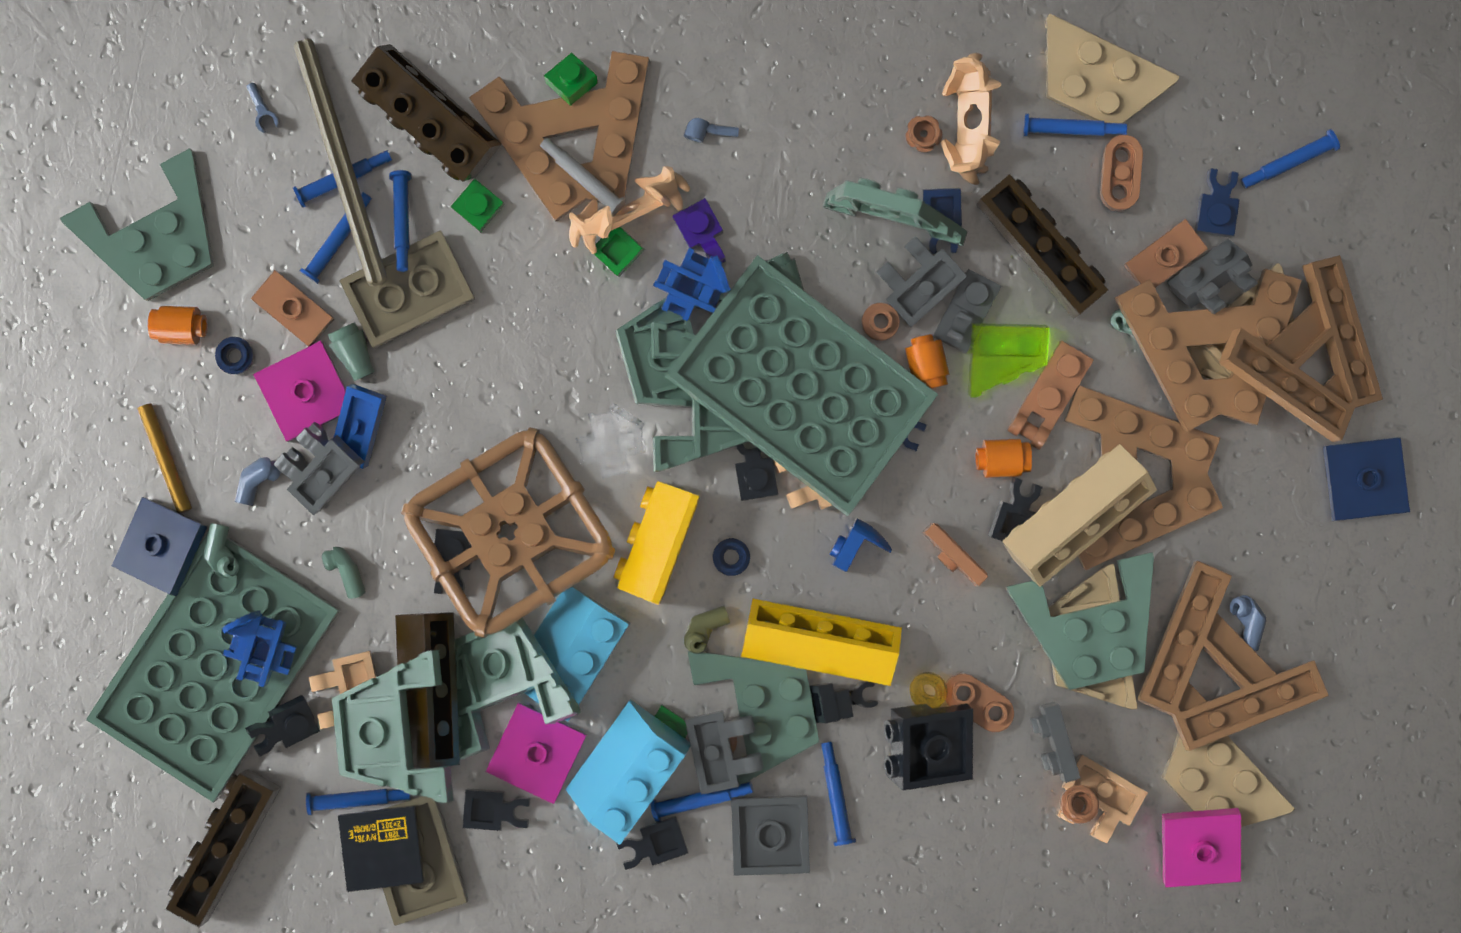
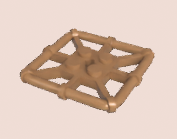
M529 427L527 431H521L510 436L471 461L468 458L460 463V468L417 493L409 500L408 504H403L401 512L408 531L432 569L430 572L435 582L441 583L462 620L475 632V636L486 638L488 634H494L505 629L545 603L548 606L556 601V596L600 570L608 562V559H613L615 552L608 532L583 494L585 491L580 481L573 479L551 442L543 434H540L539 429ZM524 446L515 483L492 497L478 474ZM536 449L562 488L560 493L539 506L535 504L526 489ZM469 479L483 500L482 504L462 516L424 508ZM571 502L596 543L592 544L555 536L545 517ZM421 521L461 529L472 547L450 561L445 562ZM505 524L509 526L515 524L518 526L514 531L515 538L511 541L506 537L498 538V534L502 531L501 527ZM554 549L592 556L547 585L533 562ZM477 559L481 560L490 575L479 616L453 575ZM525 568L538 590L493 617L502 581Z

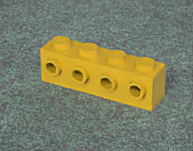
M752 598L741 657L891 686L900 651L902 628Z

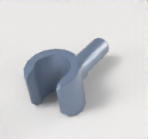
M248 84L246 87L258 113L255 120L258 130L266 133L261 123L266 115L272 116L276 127H279V117L274 112L268 110L256 84Z
M694 118L688 122L684 137L698 143H703L706 132L738 137L739 128L710 124L702 118Z

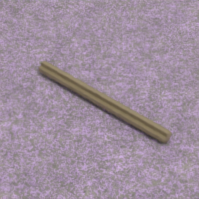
M303 39L294 44L296 56L366 281L371 287L378 286L387 282L388 278L312 39Z

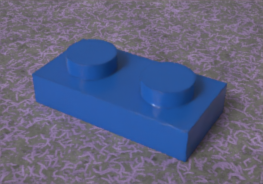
M351 384L346 388L334 437L338 435L364 461L359 467L364 469L369 466L387 396Z

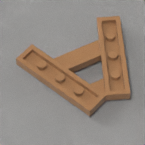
M612 51L606 87L588 91L571 106L562 98L520 106L500 76L469 97L555 221L564 217L586 200L592 201L595 199L597 202H601L555 162L556 160L540 147V144L546 138L598 128L593 160L581 165L619 199L621 197L625 198L649 57Z
M1340 255L1302 266L1313 302L1268 345L1262 343L1243 328H1239L1231 332L1219 361L1221 365L1331 442L1343 440L1355 408L1383 400ZM1325 343L1334 375L1322 385L1299 369V367Z
M1264 269L1261 272L1252 305L1226 307L1216 314H1212L1208 309L1168 313L1151 280L1114 298L1185 432L1218 415L1254 426L1258 425L1266 395L1233 372H1231L1229 378L1203 380L1186 347L1226 344L1231 332L1239 328H1243L1262 343L1268 345L1288 326L1302 280Z
M1079 385L1077 387L1064 421L1100 434L1101 456L1111 452L1120 444L1136 460L1137 449L1171 461L1172 489L1142 502L1078 555L1084 570L1097 566L1223 508L1208 476L1210 465L1220 441L1219 437L1195 428L1185 432L1179 422Z
M1195 561L1192 565L1137 701L1172 716L1186 751H1191L1329 696L1314 660L1276 674L1226 623L1217 611L1232 576L1200 561ZM1202 649L1241 689L1207 702L1189 683Z

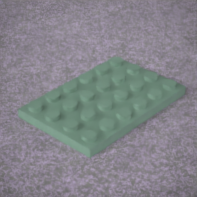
M758 255L665 375L667 379L846 516L853 511L938 396L935 391Z
M207 533L197 549L178 595L168 594L86 720L211 802H215L258 737L256 736L251 739L245 728L254 723H267L269 721L268 711L278 707L340 610L228 537L225 546L238 561L239 570L233 577H219L204 558ZM258 610L261 611L264 617L284 621L287 625L282 642L297 646L288 675L272 670L269 683L265 687L258 686L259 682L246 678L242 681L237 680L242 661L223 656L224 649L229 650L233 635L224 634L222 628L234 620ZM258 641L256 642V645H255V648H254V651H253V655H252V656H254V652H255V649H256V646H257Z

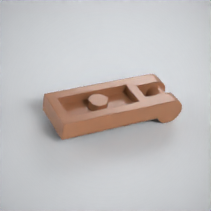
M1061 340L1010 423L1007 431L1015 436L1021 434L1030 440L1031 446L1040 450L1094 360ZM1031 412L1043 419L1039 428L1027 421Z

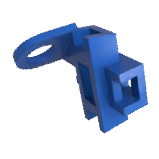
M690 247L680 266L664 260L659 277L653 284L654 287L668 293L662 305V310L666 312L669 310L680 315L686 321H688L695 305L713 313L716 310L715 306L721 293L731 291L719 257L717 255L710 256L708 259L695 253V250Z
M258 610L246 614L222 628L224 634L233 635L229 650L224 649L223 656L242 661L237 680L242 681L246 678L259 682L258 686L265 687L269 683L272 670L288 675L297 646L282 642L287 625L284 621L264 617L261 611ZM258 641L257 646H256V649H255V652H254V656H252V655H253L254 648H255V645H256V642Z

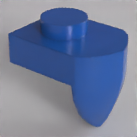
M857 518L846 538L839 535L829 555L835 557L832 563L833 566L847 572L863 540L888 552H891L892 549L875 528Z

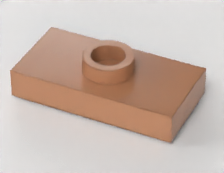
M1185 219L1125 263L1124 266L1138 285L1151 280L1156 288L1208 248Z
M276 270L272 272L251 298L308 347L317 341L334 320L331 315Z
M931 523L922 532L941 551L937 558L951 572L958 568L975 586H980L988 578V573L937 523Z

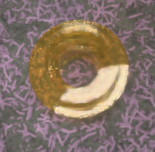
M921 673L910 684V696L916 705L927 704L932 709L938 708L947 698V685L935 673ZM924 685H931L935 689V695L927 694L924 690Z

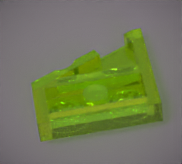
M972 323L968 395L970 398L981 396V392L998 384H1007L1017 379L1024 372H1033L1046 366L1050 328L1047 325Z

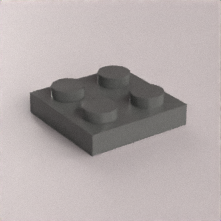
M807 795L732 798L734 876L810 873Z

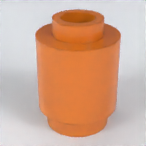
M160 306L159 309H152L148 316L150 339L158 340L162 344L197 345L200 338L205 337L207 333V318L205 315H201L198 307Z
M933 334L910 339L912 346L905 348L910 373L931 389L948 385L946 375H950L942 339L934 341Z
M1020 439L983 440L982 448H976L975 451L977 471L983 470L985 478L1022 476V473L1031 472L1032 450L1030 442H1021Z

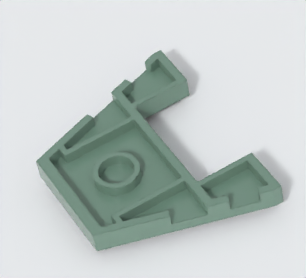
M190 148L160 164L177 196V200L114 234H109L97 209L91 202L60 217L62 223L146 301L161 295L214 266L206 218H204L201 200L200 182H198L195 165L197 164L196 157Z
M859 178L858 183L845 181L826 195L823 205L825 209L855 217L857 211L927 230L932 238L964 246L968 231L925 202L918 200L919 195L915 192L896 188L895 193L880 190L881 184L875 181Z
M721 293L718 302L723 301V293ZM664 298L615 331L636 404L692 407V397L665 377L677 359H652L651 324L653 322L665 324L667 327L681 332L686 331L694 334L690 318L686 321L680 315L669 310L667 312L662 310V305L666 299Z
M653 322L651 324L652 359H678L696 335L669 328L667 325L659 322ZM692 398V436H654L653 472H661L750 441Z
M1153 552L1117 560L1126 599L1057 616H1050L1043 585L1039 587L1031 580L1006 586L1008 594L1014 600L1023 618L1034 632L1046 655L1069 690L1144 672L1154 562Z
M523 617L497 633L488 634L486 638L475 636V632H471L455 639L460 760L490 749L480 714L481 710L532 689L536 691L545 724H554L581 713L577 702Z
M439 650L426 651L420 654L419 657L407 663H402L392 668L391 671L372 678L332 698L339 775L382 787L403 790L404 793L415 796L429 797L441 803L454 801L450 766L414 769L406 698V689L442 685Z
M688 651L693 685L733 679L740 717L753 716L754 732L743 735L746 754L761 752L764 768L760 771L738 775L739 784L746 783L819 742L806 669L706 652L694 654Z

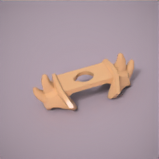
M976 52L953 62L954 67L945 84L942 95L949 96L956 93L958 96L957 143L954 146L947 139L941 141L951 171L959 172L964 180L974 185H978L980 182L977 174L988 172L989 169L984 164L987 157L994 156V152L1000 143L999 140L991 136L992 90L1001 87V82L989 77L991 75L990 70L980 61L983 55ZM973 105H977V108L982 112V121L975 129L969 128L967 124V117L973 109Z
M663 166L662 173L657 176L635 178V183L645 190L643 197L623 206L613 217L608 205L598 211V202L593 199L579 215L572 212L569 214L571 220L569 234L572 246L577 248L580 237H582L586 248L592 254L597 253L596 235L603 239L607 238L610 231L662 205L669 207L672 203L676 210H683V200L678 187L689 192L688 182L669 166Z

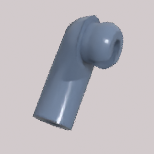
M268 457L259 458L243 469L235 497L236 503L254 505L258 485L266 479L275 481L280 476L281 471L274 465L275 461H270Z
M1246 595L1235 597L1230 603V611L1238 617L1245 627L1242 639L1254 651H1258L1266 624V615L1251 597Z

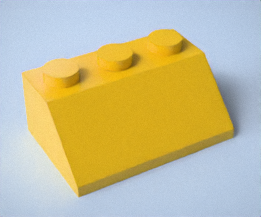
M659 481L656 482L655 488L647 486L640 505L641 508L646 509L641 524L634 521L627 539V543L633 545L628 559L620 558L613 577L620 580L617 586L618 589L657 605L661 604L700 496Z

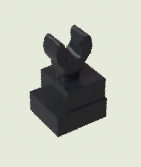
M863 681L851 690L843 688L834 689L833 683L810 685L816 723L826 724L854 717L852 705H858L863 708L877 706L878 701H865L862 697L863 690L867 687L875 686V683Z

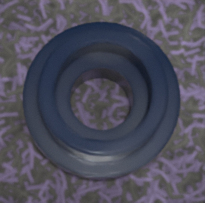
M240 337L224 339L219 343L215 351V360L219 368L233 375L247 371L252 365L254 358L251 345ZM234 349H238L241 352V359L236 363H232L229 359V354Z
M728 538L722 540L713 551V563L716 569L724 575H739L746 570L750 563L749 549L738 539ZM735 550L739 555L737 563L733 565L727 564L724 560L725 552Z

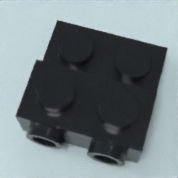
M966 703L932 709L927 704H919L891 709V720H886L884 723L886 740L891 743V755L885 756L884 769L887 777L900 789L905 791L973 779V708Z

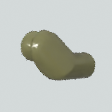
M725 605L692 617L684 635V645L691 653H702L707 647L712 630L730 624Z

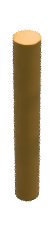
M152 403L138 407L137 410L176 511L178 513L186 512L192 509Z

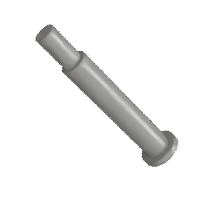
M546 138L542 141L540 147L551 155L562 169L604 206L608 205L612 217L622 209L626 203L624 197L619 199L566 151H562L550 139Z

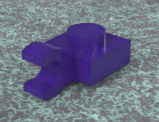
M706 198L672 216L688 247L695 249L701 246L708 259L710 256L717 255L721 264L726 262V257L715 240V237L723 234V229Z

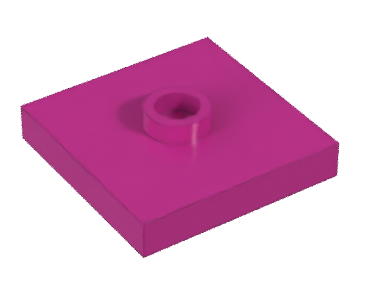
M322 341L253 374L286 442L296 439L304 428H309L314 422L322 426L338 418L340 415L346 388Z
M519 702L485 772L554 804L587 734L562 722L545 724L541 712Z
M1238 808L1162 814L1163 883L1165 887L1241 882V813Z

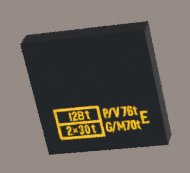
M416 805L338 815L347 892L416 884L425 881Z

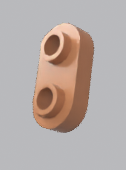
M1129 135L1114 137L1106 145L1103 152L1100 198L1108 209L1116 212L1125 211L1137 202L1140 194L1143 150L1139 141ZM1117 150H1124L1128 154L1126 162L1117 160L1115 156ZM1114 187H1121L1124 190L1125 196L1123 199H1116L1113 196L1112 190Z
M955 674L946 681L943 688V697L949 706L967 703L973 708V722L990 732H1000L1011 725L1014 719V708L1006 697L968 674ZM961 686H967L970 690V695L965 700L958 699L956 695L957 689ZM994 706H999L1002 710V716L998 720H991L989 717V710Z

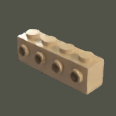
M1119 444L1111 452L1103 454L1097 463L1083 475L1074 478L1068 487L1054 499L1045 502L1038 512L1025 523L1016 526L1002 542L1012 559L1041 587L1156 492L1157 489L1149 472Z

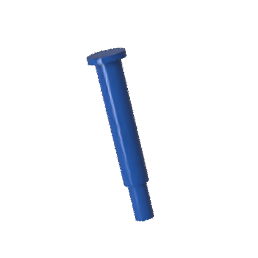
M1025 114L1024 136L1028 137V133L1104 136V134L1127 135V124L1104 123L1105 121L1029 118V114Z
M1330 129L1326 131V136L1260 167V170L1241 178V183L1247 189L1263 180L1272 179L1331 149L1338 151L1340 150L1339 140L1333 130Z
M388 150L369 159L364 158L353 163L352 166L356 179L372 172V169L392 161ZM332 173L299 189L296 186L292 188L303 208L306 207L305 202L338 187Z
M396 170L389 173V179L393 181L394 249L396 250L397 271L405 272L408 271V250L410 249L408 181L412 179V173L405 170Z
M362 192L361 195L366 208L372 198ZM346 213L305 270L303 268L299 270L317 284L320 282L317 278L351 232Z
M832 742L821 743L825 763L823 768L837 838L834 846L855 843L856 838L851 836L838 764H836Z
M751 782L740 784L739 787L701 795V792L662 802H657L654 799L650 803L652 815L655 822H660L661 817L730 801L734 797L753 793V786Z
M377 789L312 796L311 792L306 793V809L308 815H313V811L388 804L391 801L410 800L411 796L399 789Z

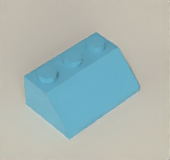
M572 586L558 596L534 636L579 706L631 623ZM535 689L525 692L526 695L539 703Z
M630 699L569 783L566 791L588 822L620 845L683 760L691 747L690 742Z

